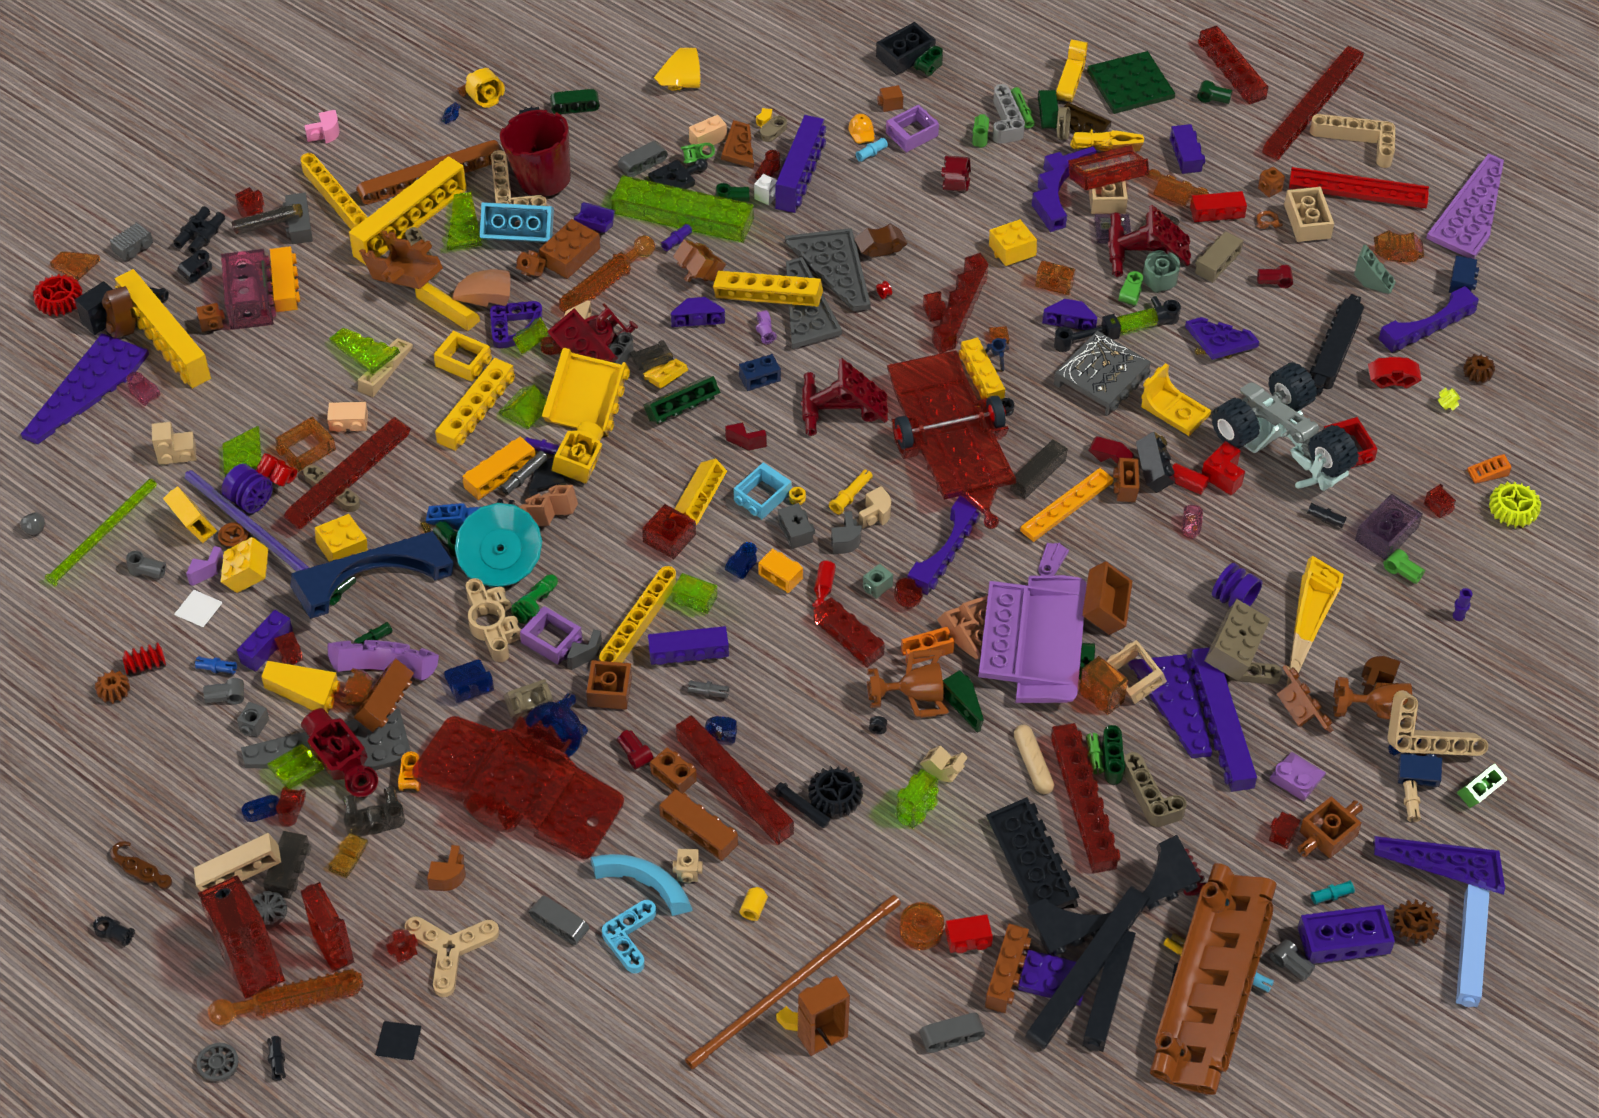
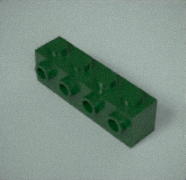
M705 376L647 402L643 406L649 421L661 423L667 420L666 417L679 415L686 408L692 409L697 407L699 402L710 401L721 392L715 377Z

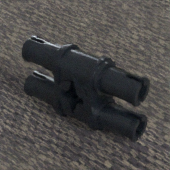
M202 206L198 213L191 216L187 224L182 226L180 234L173 241L174 246L182 249L188 240H194L188 246V250L195 254L204 245H208L210 239L218 233L219 226L225 221L224 214L217 212L210 221H207L206 218L211 213L207 207Z

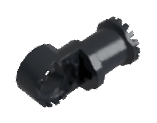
M107 916L97 917L98 919H95V922H93V928L98 937L114 938L120 941L123 946L129 945L131 943L130 940L132 941L131 937H134L133 935L135 934L133 928L128 929L120 925L119 921ZM102 923L109 924L108 929L105 931L98 930V926Z

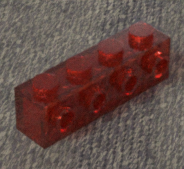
M830 597L814 609V622L866 668L884 656L885 644L880 637H876L866 625L861 624L854 614L846 611L840 602H836Z

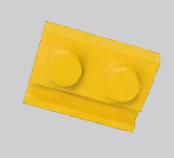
M669 356L643 373L644 380H649L651 384L661 389L687 372L688 368L685 363Z

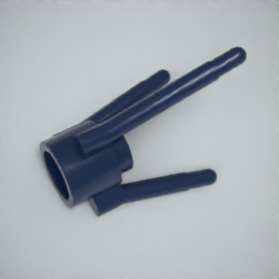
M996 338L991 344H987L985 351L988 353L991 350L994 355L999 356L1001 371H1004L1005 349L1009 350L1010 348L1005 338Z

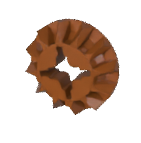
M232 522L224 525L219 530L218 539L221 545H225L227 548L234 547L247 540L249 532L239 523ZM237 533V537H233V539H231L230 536H234V534Z

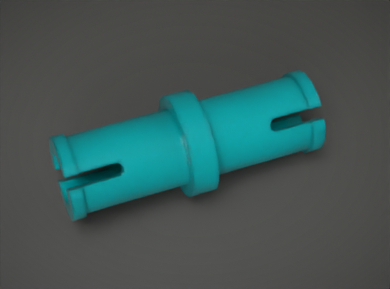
M1349 880L1338 885H1328L1327 888L1311 892L1310 895L1314 905H1317L1318 903L1328 900L1335 901L1338 900V897L1353 894L1355 889L1353 883Z

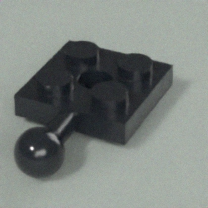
M699 158L695 161L694 165L685 169L677 159L648 173V177L665 199L694 186L695 180L690 174L695 171H705L708 163L704 158Z

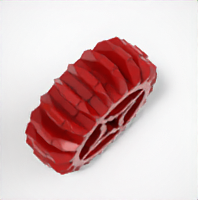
M60 274L57 276L51 275V278L45 277V280L39 281V285H36L33 291L34 303L39 311H42L43 314L48 313L49 316L55 314L57 317L59 314L65 316L66 312L71 313L72 309H77L75 299L83 295L79 282L73 276L68 277L67 274L63 276Z

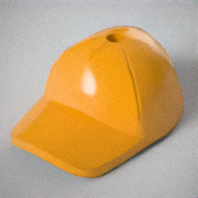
M861 113L853 116L849 122L848 130L854 141L858 144L873 142L874 126L870 118Z

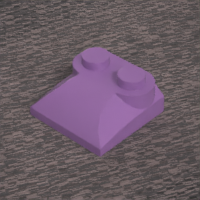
M1291 752L1283 762L1277 764L1275 771L1270 776V781L1305 801L1326 775V772Z

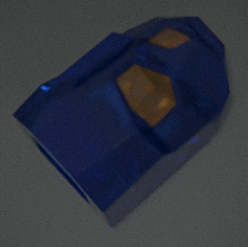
M710 717L706 721L705 730L717 741L735 743L737 720L731 717Z

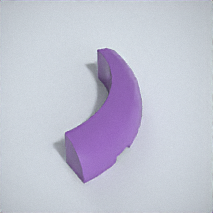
M365 640L364 644H351V641L328 643L329 660L337 672L358 669L385 670L396 658L414 672L412 677L422 681L433 674L439 660V655L423 648L419 651L410 649V645L398 642Z

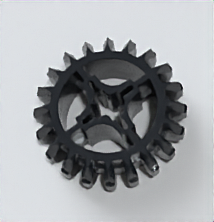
M830 765L829 770L822 768L821 773L816 772L815 778H811L808 786V797L811 800V804L819 811H823V814L827 815L829 813L832 818L835 814H838L841 818L843 813L849 816L850 810L855 811L857 806H860L863 797V785L860 783L859 776L855 777L854 771L848 773L847 767L841 770L839 765L836 769H833Z

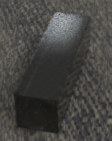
M1052 439L1011 478L1010 490L1015 495L1026 499L1066 461L1068 448Z

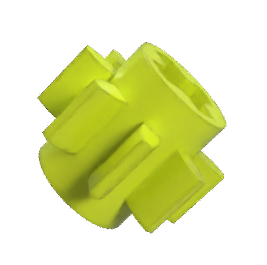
M1445 387L1439 392L1440 398L1437 400L1445 410L1451 408L1453 411L1459 406L1458 400L1461 398L1453 388L1447 390Z

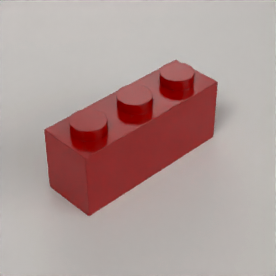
M1243 191L1192 195L1190 203L1194 222L1245 218L1247 209Z

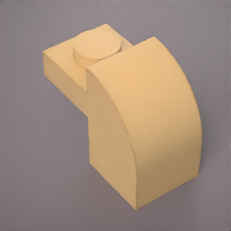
M882 486L867 493L865 501L867 508L859 512L858 524L862 525V529L874 525L877 521L882 525L886 524L891 515V498Z
M940 745L930 749L920 765L932 776L944 782H953L958 773L965 767L964 762L968 757L963 752L951 756Z

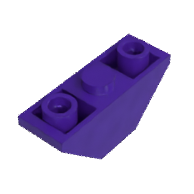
M706 297L687 298L671 312V327L725 324V309Z
M1063 299L1044 309L1042 323L1088 330L1096 328L1098 317L1082 301Z

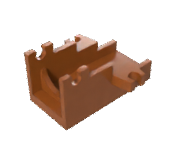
M384 230L380 232L390 251L387 259L376 257L374 252L370 250L367 253L365 249L359 250L374 280L421 289L443 269L437 256L427 255V252L432 248L430 241L427 240L425 243L421 239L411 246L409 240L397 238L394 232L389 234Z

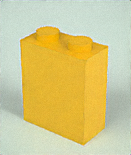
M178 486L163 498L185 527L202 543L217 532L198 506Z

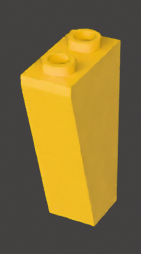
M267 661L261 676L265 689L310 710L323 708L327 713L329 709L333 708L335 692L338 693L340 689V681L337 679L336 672Z

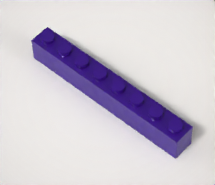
M1210 647L1193 649L1191 658L1188 661L1190 669H1193L1194 684L1195 686L1198 685L1199 700L1200 702L1203 701L1204 716L1209 720V732L1214 736V749L1220 755L1219 765L1221 768H1224L1225 784H1229L1231 792L1254 789L1257 775L1225 675L1222 671L1204 661Z

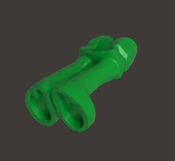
M549 574L536 583L534 587H531L532 591L521 597L512 605V616L517 617L518 622L521 624H526L530 616H536L540 611L536 601L548 597L550 592L557 586L558 578L555 575Z

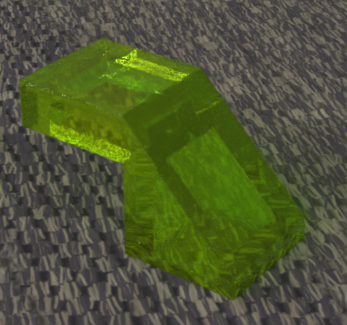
M538 317L534 319L530 327L517 331L513 340L521 354L543 341L548 334V329L542 318Z

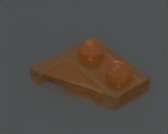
M62 251L50 261V265L69 277L73 276L78 281L101 260L97 254Z

